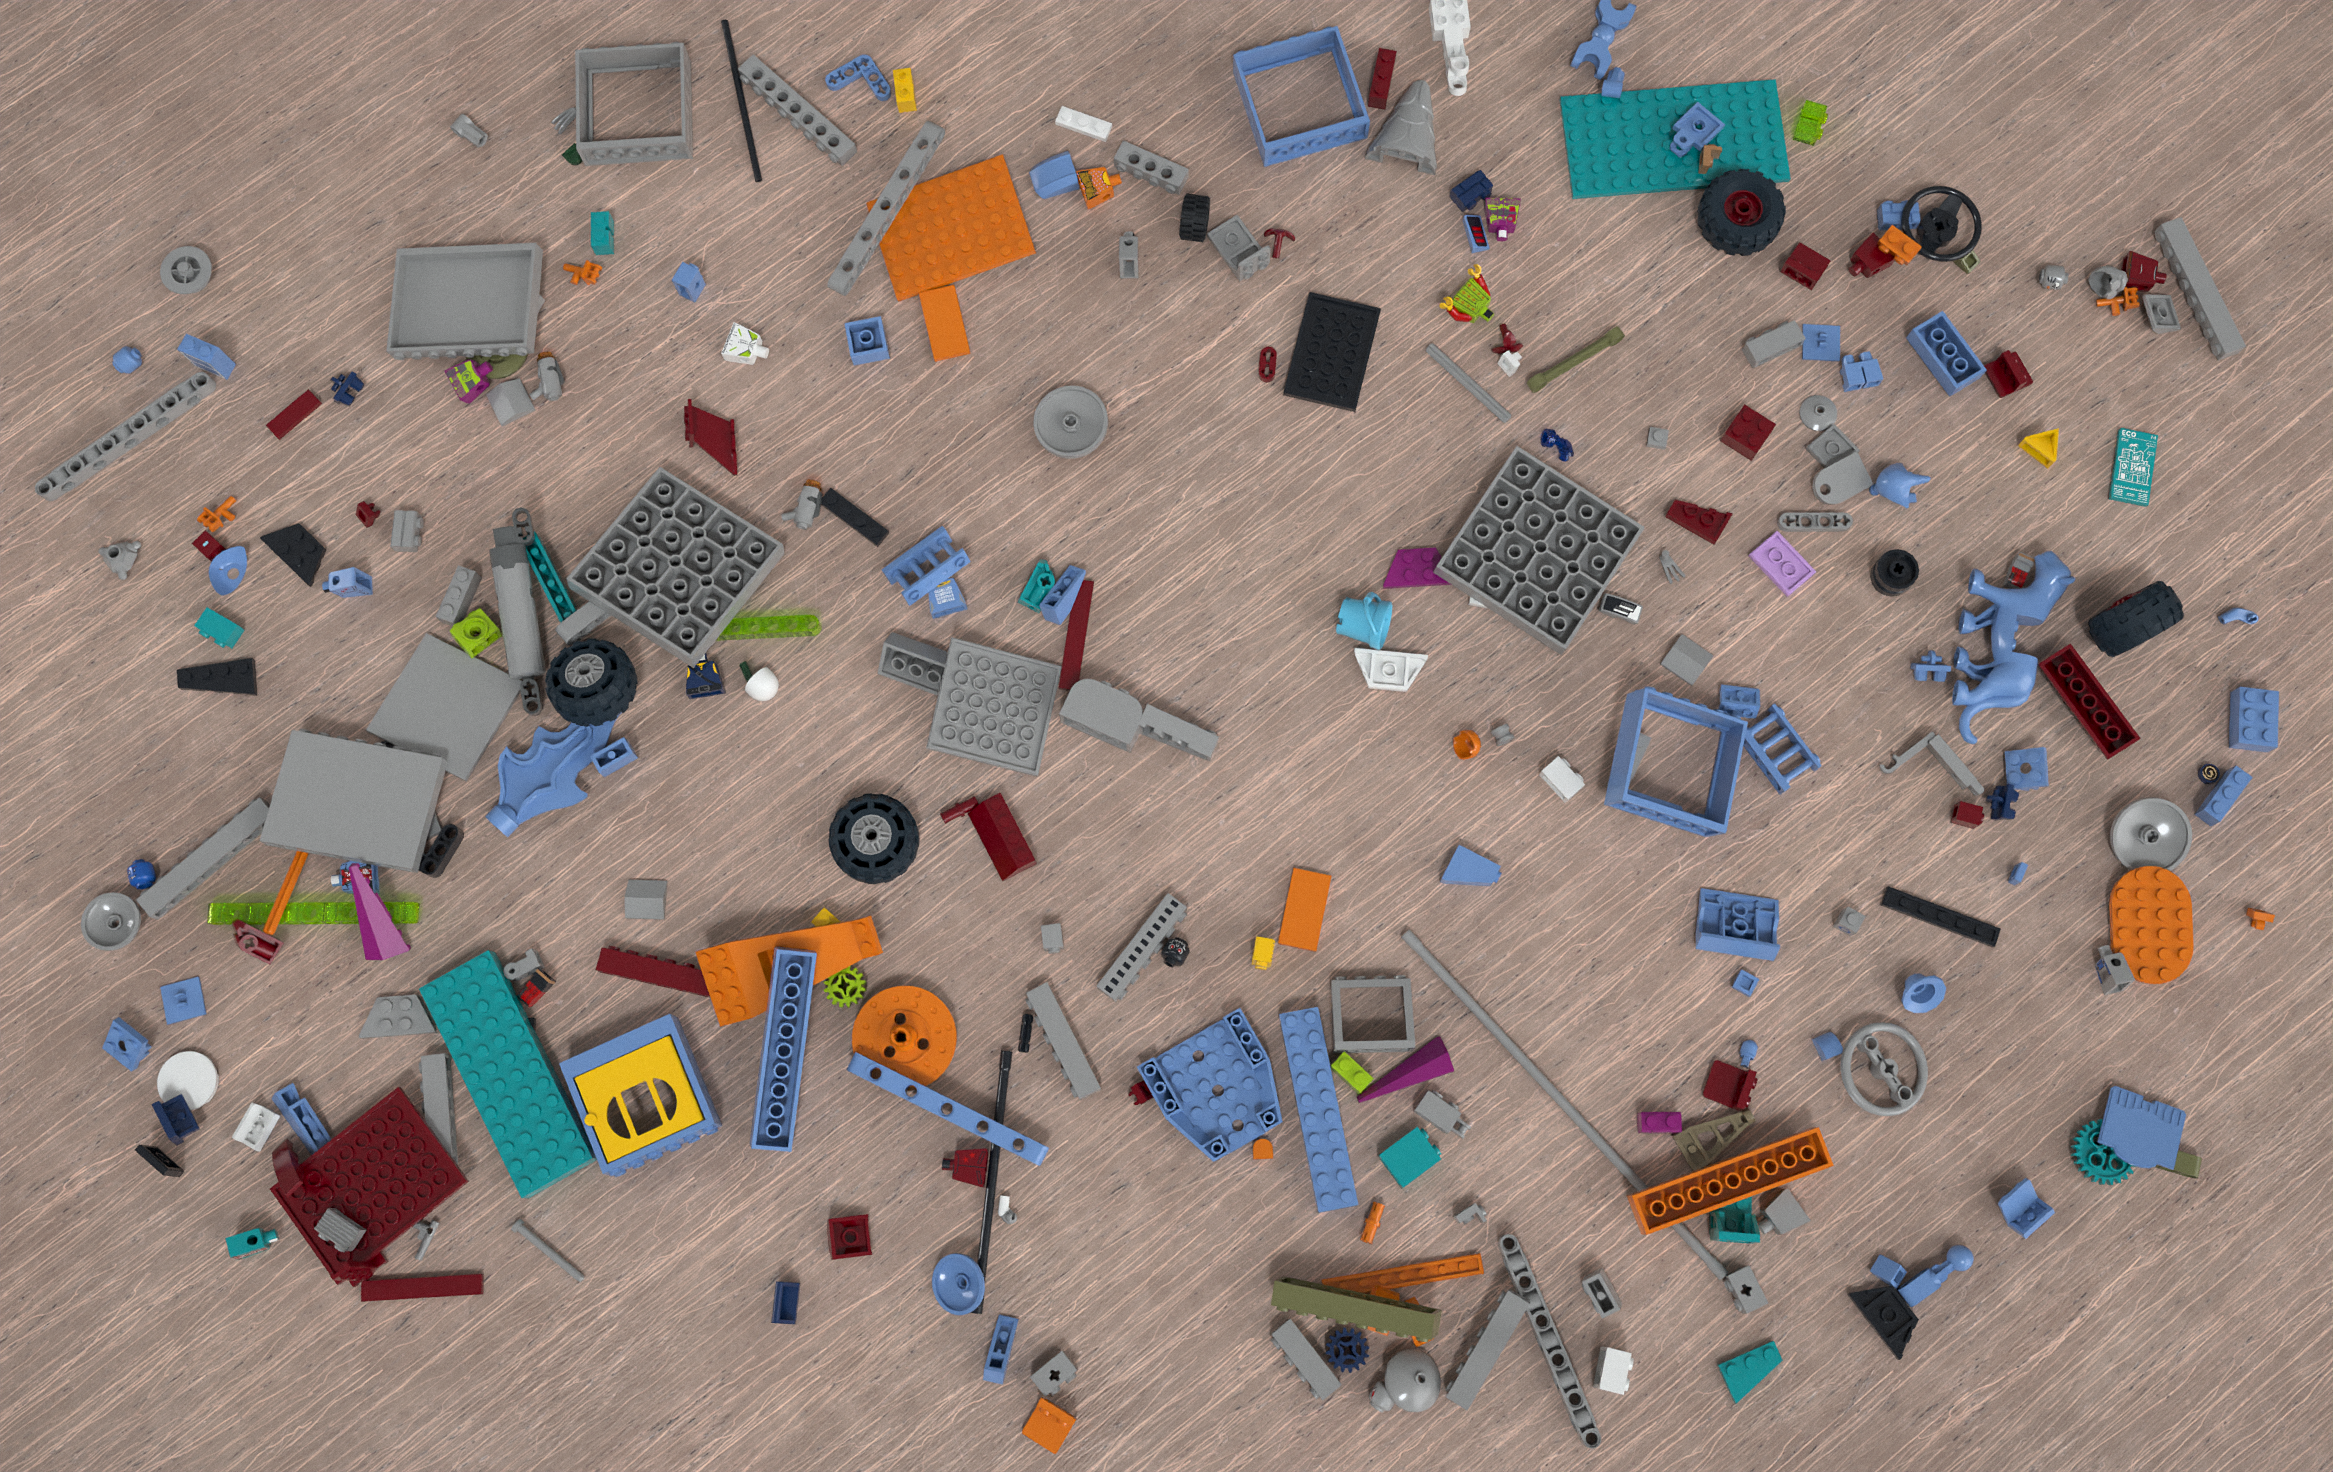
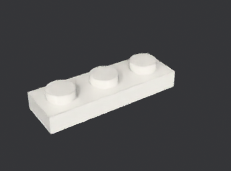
M1064 106L1061 107L1055 124L1104 142H1106L1112 129V123Z

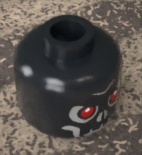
M1178 937L1169 939L1161 951L1164 963L1172 968L1174 966H1182L1190 953L1188 943Z

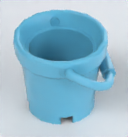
M1369 592L1363 600L1346 597L1343 600L1338 616L1340 618L1339 622L1342 624H1337L1336 633L1367 643L1371 648L1382 649L1390 626L1392 602L1381 600L1374 592Z

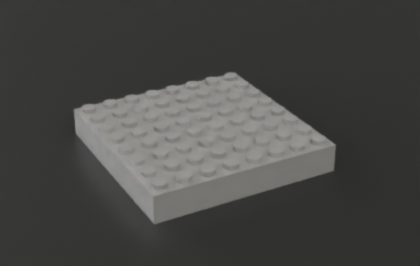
M1516 446L1433 573L1562 655L1645 527Z
M659 467L566 580L571 590L694 668L783 557L784 548L783 544Z

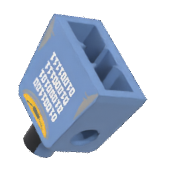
M954 578L946 579L928 592L930 612L933 619L967 610L965 600Z

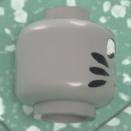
M2047 265L2040 271L2039 284H2042L2044 289L2060 290L2063 284H2067L2069 273H2065L2063 266Z

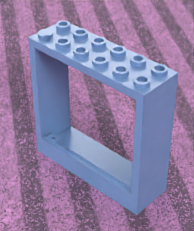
M1338 26L1326 27L1321 31H1311L1299 37L1293 36L1288 40L1275 41L1270 45L1257 46L1254 49L1242 50L1233 54V74L1264 167L1368 138L1370 119ZM1332 52L1354 119L1266 143L1245 76Z
M1646 686L1643 689L1628 693L1604 805L1703 837L1725 834L1748 722L1741 720V717L1737 715H1726L1722 710L1708 709L1704 704L1690 703V700L1686 698H1675L1671 693L1657 692L1653 687ZM1645 709L1721 732L1705 815L1684 811L1679 805L1628 789Z

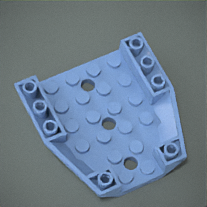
M1241 1008L1224 1016L1219 1022L1156 1058L1153 1057L1137 1066L1166 1120L1213 1162L1234 1152L1283 1122L1270 1059ZM1196 1051H1201L1204 1054V1059L1200 1062L1194 1061L1192 1057ZM1216 1085H1220L1224 1089V1093L1219 1097L1212 1093V1089ZM1235 1120L1243 1122L1244 1127L1241 1131H1235L1232 1128V1123Z

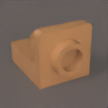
M1714 144L1704 145L1700 153V174H1706L1708 169L1712 168L1714 158H1719L1722 147H1717Z

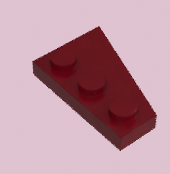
M1674 500L1665 517L1715 545L1733 513L1726 512L1725 514L1717 512L1716 509L1709 508L1708 510L1700 508L1696 504Z

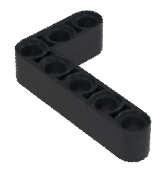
M453 824L445 825L428 853H423L418 871L432 878L441 876L463 841V831ZM456 830V835L453 838H449L450 832ZM442 847H445V848H446L445 853L442 854V855H439L440 849H441ZM435 864L434 871L429 872V867Z

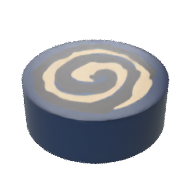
M2205 764L2198 770V778L2205 784L2214 783L2219 779V769L2213 764Z

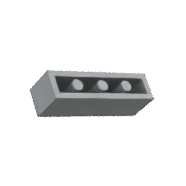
M1288 1319L1271 1333L1273 1336L1271 1342L1278 1350L1280 1348L1283 1349L1286 1353L1283 1357L1290 1366L1294 1364L1299 1371L1296 1374L1303 1383L1308 1381L1311 1385L1309 1391L1316 1399L1320 1397L1324 1400L1342 1385L1291 1319Z

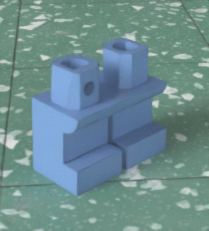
M1870 351L1863 352L1858 356L1860 362H1855L1853 355H1846L1842 358V369L1839 372L1843 377L1844 392L1879 386L1882 382L1883 376L1878 360L1872 358Z

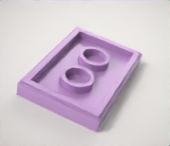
M1778 531L1748 555L1787 597L1816 573L1809 563Z

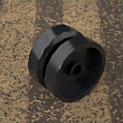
M1889 550L1871 568V583L1876 591L1885 596H1899L1906 592L1917 580L1919 575L1918 562L1913 555L1905 550Z

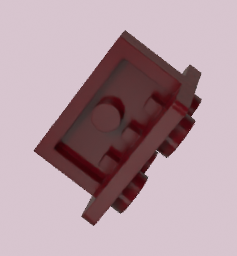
M2007 350L1995 361L1984 365L1987 369L1985 373L1999 398H2003L2033 384V380L2017 352L2011 353Z

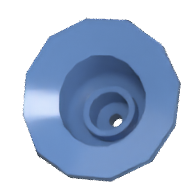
M1920 973L1913 974L1905 981V989L1901 1001L1904 1008L1908 1011L1926 1013L1941 1003L1945 996L1946 987L1943 980L1937 976L1926 977Z

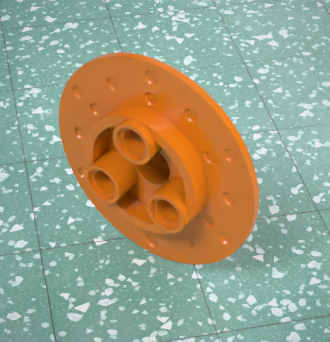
M915 986L891 987L874 995L858 1013L852 1030L853 1053L857 1052L924 1086L931 1084L945 1072L953 1059L957 1043L955 1022L947 1006L933 993ZM899 1014H904L906 1021L898 1025L896 1017ZM899 1033L906 1034L907 1040L905 1042L898 1041ZM922 1039H927L929 1042V1046L925 1050L919 1048V1042ZM888 1047H894L895 1055L891 1058H888L885 1053ZM879 1068L873 1069L872 1077L874 1079L880 1078L881 1070ZM912 1085L908 1087L907 1091L917 1090V1088Z

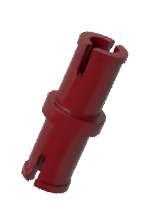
M975 796L960 804L958 802L955 803L954 807L940 813L943 822L947 824L960 816L961 818L964 817L965 813L973 810L979 803Z

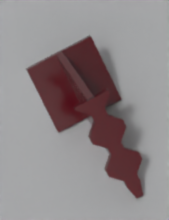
M688 399L687 406H684L685 441H689V448H693V442L696 443L733 476H737L734 419H730L729 422L692 406V399Z

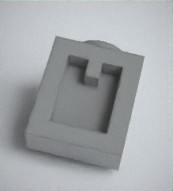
M1476 1203L1453 1216L1457 1223L1463 1222L1464 1225L1474 1219L1473 1214H1476L1481 1223L1487 1221L1484 1217L1487 1215L1481 1205L1477 1206Z

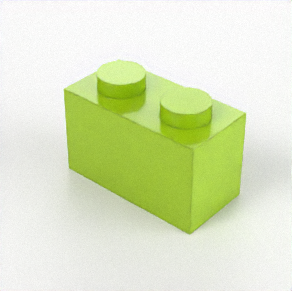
M1343 1052L1330 1067L1358 1095L1374 1079L1346 1052Z

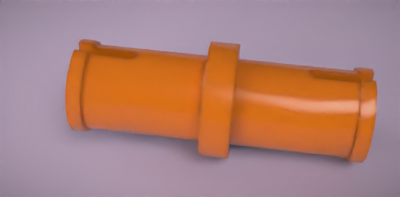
M1377 1202L1372 1203L1369 1216L1364 1221L1366 1225L1360 1238L1361 1241L1373 1244L1376 1230L1381 1225L1379 1221L1385 1205Z

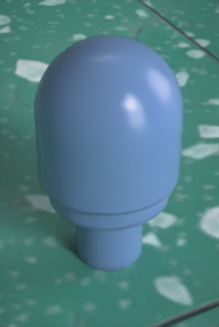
M1746 1040L1742 1043L1740 1049L1741 1066L1748 1068L1750 1060H1754L1756 1057L1758 1046L1755 1041Z

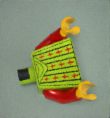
M1474 264L1475 272H1473L1472 268H1469L1467 271L1474 278H1470L1453 299L1451 297H1444L1443 300L1446 301V304L1443 302L1439 305L1441 309L1447 308L1446 311L1455 321L1475 323L1481 317L1489 322L1494 316V312L1488 309L1491 295L1483 276L1480 274L1481 266Z

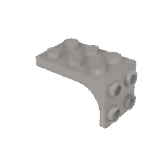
M1238 215L1207 233L1208 239L1239 282L1243 279H1249L1253 276L1254 272L1259 269H1265L1270 263L1271 248L1269 245L1262 248Z

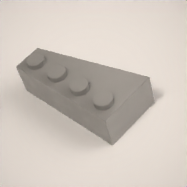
M1149 704L1146 705L1139 723L1140 734L1207 761H1211L1219 741V736H1216L1214 731L1203 730L1194 723L1181 720Z

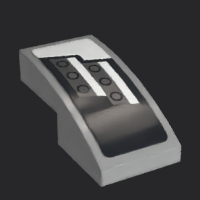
M1605 593L1599 611L1612 618L1619 617L1635 625L1639 622L1643 606Z

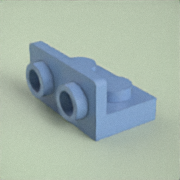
M1721 684L1718 710L1724 711V714L1729 716L1737 715L1754 719L1757 717L1760 709V689Z

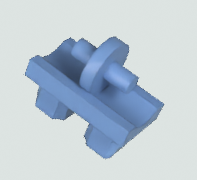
M1930 650L1927 656H1921V661H1927V664L1911 663V669L1914 670V679L1917 681H1927V672L1933 671V681L1945 682L1947 672H1951V666L1935 664V662H1941L1942 657L1936 656L1934 650Z

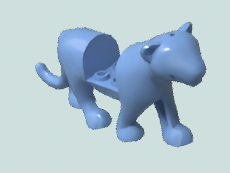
M2046 551L2034 557L2035 577L2034 581L2027 588L2003 589L1985 583L1984 574L1975 568L1970 574L1968 593L1981 596L1994 604L1976 617L1970 611L1963 609L1959 619V634H1968L1992 625L1991 647L1994 661L1986 665H1974L1969 661L1967 650L1959 646L1954 654V668L1964 672L1971 679L1981 682L1976 688L1969 690L1968 685L1964 681L1957 680L1953 689L1952 704L1955 706H1966L1959 719V731L1964 741L1969 744H1976L1978 740L1971 733L1969 727L1970 721L1975 714L1988 708L2021 706L2028 700L2034 688L2038 659L2031 655L2012 652L2016 646L2014 634L2017 632L2019 625L2036 626L2043 624L2067 587L2076 580L2074 576H2071L2069 568L2052 551Z

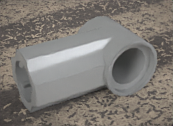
M461 114L450 126L455 134L461 138H466L478 148L483 147L487 142L488 135L475 126L464 114Z

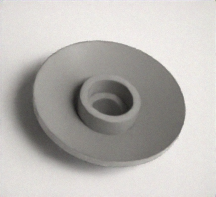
M1811 396L1800 407L1801 421L1806 427L1814 431L1827 430L1837 419L1835 404L1825 396ZM1817 409H1821L1823 413H1819Z

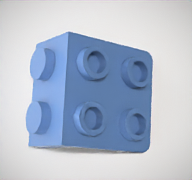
M2027 1178L2017 1183L1998 1203L2008 1227L2025 1239L2055 1213L2052 1207L2037 1197L2031 1181Z

